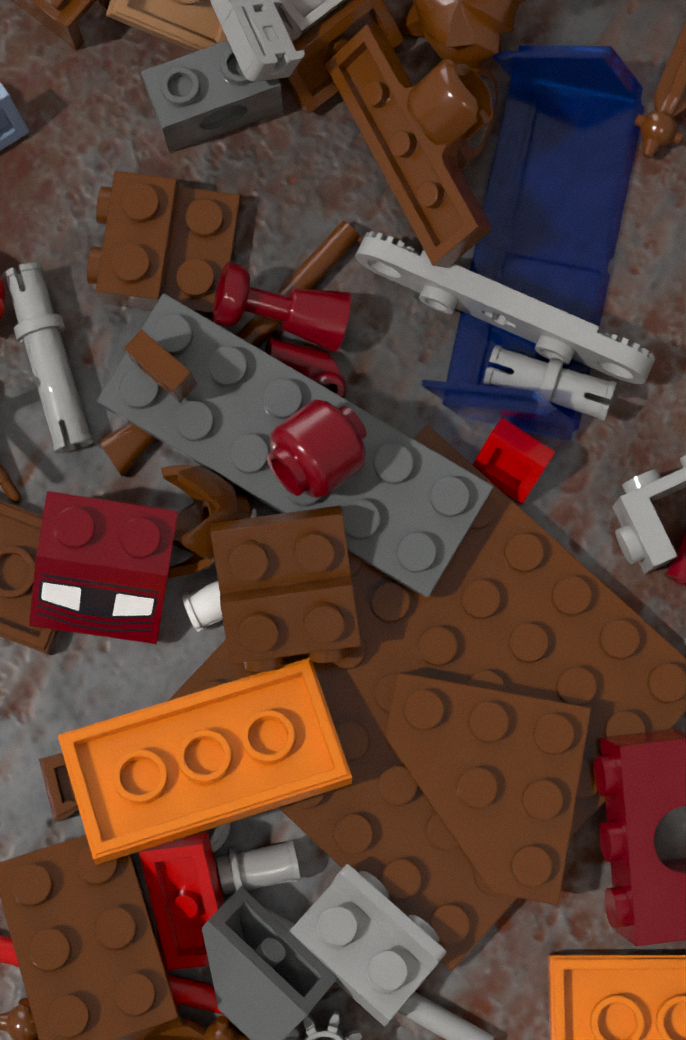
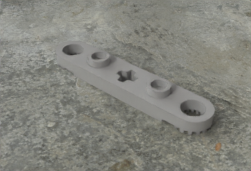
M374 231L365 234L355 255L357 261L372 272L419 292L420 301L427 306L446 314H453L456 308L536 343L535 350L547 359L555 358L563 361V364H569L571 359L619 380L633 384L645 383L655 358L652 353H648L649 350L646 348H639V344L634 342L629 347L627 346L629 339L623 337L620 343L621 339L618 335L612 334L611 336L608 333H597L599 326L454 263L448 268L433 266L424 250L420 256L418 252L414 251V248L404 246L405 243L400 240L397 245H394V237L388 236L386 238L383 233L378 232L376 234Z

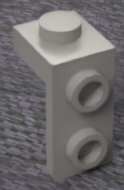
M686 455L679 459L683 468L661 478L657 469H653L622 484L626 494L620 496L612 506L622 526L615 530L619 546L631 565L639 562L644 574L667 565L677 557L652 502L686 487Z

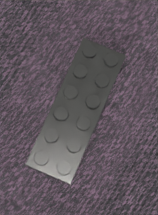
M163 293L141 329L191 371L197 386L179 403L137 367L126 353L97 399L98 404L199 465L216 472L233 485L281 513L341 505L348 553L428 600L494 486ZM315 399L327 401L337 408L343 405L349 407L361 419L367 433L366 437L362 440L366 451L365 464L362 469L330 494L321 498H314L304 493L299 496L290 493L275 477L267 461V454L271 452L270 435L273 429Z

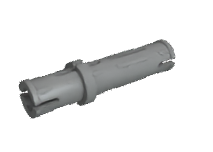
M38 262L19 265L21 274H17L16 269L13 267L3 273L19 323L13 328L16 339L20 343L25 344L54 443V452L66 453L78 450L76 444L80 443L81 447H86L92 444L94 440L89 432L62 340L61 332L65 330L64 321L61 315L54 313L43 275L42 264Z

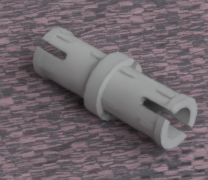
M495 345L489 362L512 368L514 373L487 367L484 384H492L537 398L536 405L549 408L551 403L605 421L610 404L586 396V392L611 400L617 382H609L563 368V361L551 358L549 363Z

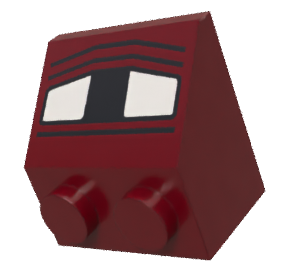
M47 491L36 554L29 626L157 645L178 511Z

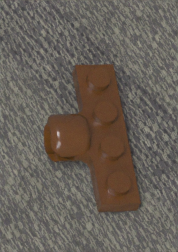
M366 24L325 66L431 264L448 268L493 230L458 167L457 156L461 147L492 120L496 110L495 100L485 82L474 70L466 64H456L451 59H443L418 84L413 86L383 30Z

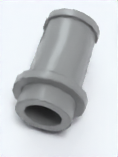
M293 840L235 853L234 847L227 848L228 855L216 857L223 896L234 894L241 886L248 891L290 881H301Z

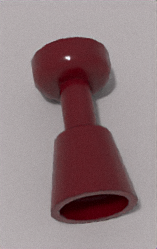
M226 262L215 294L212 322L223 326L236 325L242 318L244 311L282 320L284 331L329 351L336 352L342 343L347 328L351 308L350 292L293 288L289 295L285 296L250 287V274L246 267Z

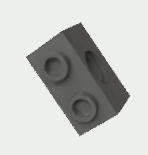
M228 40L141 71L149 101L169 153L284 112L279 80L271 79L251 82L246 79Z

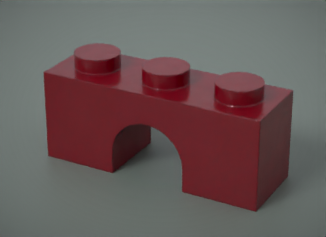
M673 729L600 738L602 756L595 758L594 777L597 790L601 796H605L607 822L600 824L599 839L603 857L606 862L611 863L612 887L607 888L605 891V909L608 921L612 928H616L617 933L636 947L686 940V858L660 860L654 847V834L660 820L669 811L686 806V733Z

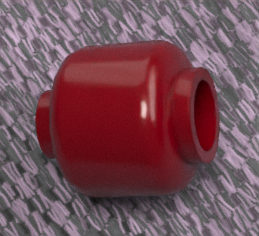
M315 399L273 429L270 435L271 452L267 454L269 467L278 481L293 495L299 496L304 493L314 498L324 497L364 466L366 451L362 440L367 435L365 426L358 415L349 407L343 405L337 408L327 401Z

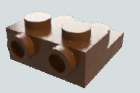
M114 171L112 187L101 186L97 199V223L106 225L103 247L92 246L87 262V282L89 284H97L96 293L103 305L152 311L164 293L205 318H212L215 294L223 267L226 262L233 263L241 209L240 194L179 187L175 178Z
M341 505L210 524L220 590V606L230 664L244 663L245 669L250 672H267L279 668L284 662L283 657L309 653V658L313 662L331 663L345 658L348 655V648L361 646Z

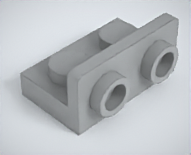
M348 864L339 871L333 883L289 931L338 977L335 983L384 1027L447 953L438 944L439 937L426 921L416 915L407 916L389 900L387 889L375 876L366 871L358 873Z

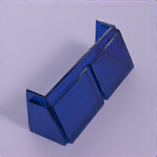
M519 45L518 51H500L493 58L511 77L483 207V212L493 230L475 244L470 271L600 327L610 274L607 271L609 260L614 258L640 131V127L633 124L638 113L643 115L644 112L641 100L643 87L611 46ZM461 311L446 382L423 380L421 386L443 400L442 404L462 418L497 425L500 419L504 418L522 431L571 441L573 431L579 429L582 413L549 403L533 390L503 388L483 383L487 367L514 373L512 368L489 362L495 345L549 363L550 359L545 358L535 350L536 343ZM571 359L569 364H563V368L590 375L591 367Z

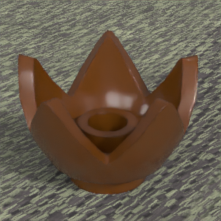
M191 465L162 467L163 478L183 490L194 500L193 503L177 513L173 545L194 555L182 563L169 567L168 578L207 570L215 566L210 524L250 518L247 496L244 493H235V489L230 481L210 469Z

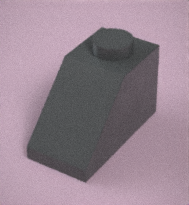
M242 886L202 927L218 1009L250 1040H284L310 1013L338 979L333 972Z

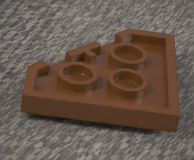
M397 672L385 739L470 860L491 893L553 905L559 904L591 708Z

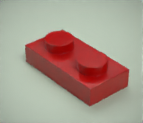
M208 832L192 834L139 851L167 969L176 970L209 966L202 927L225 902Z

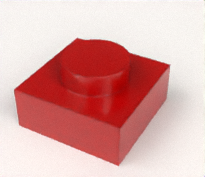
M501 418L472 465L503 493L523 504L556 452L504 418Z

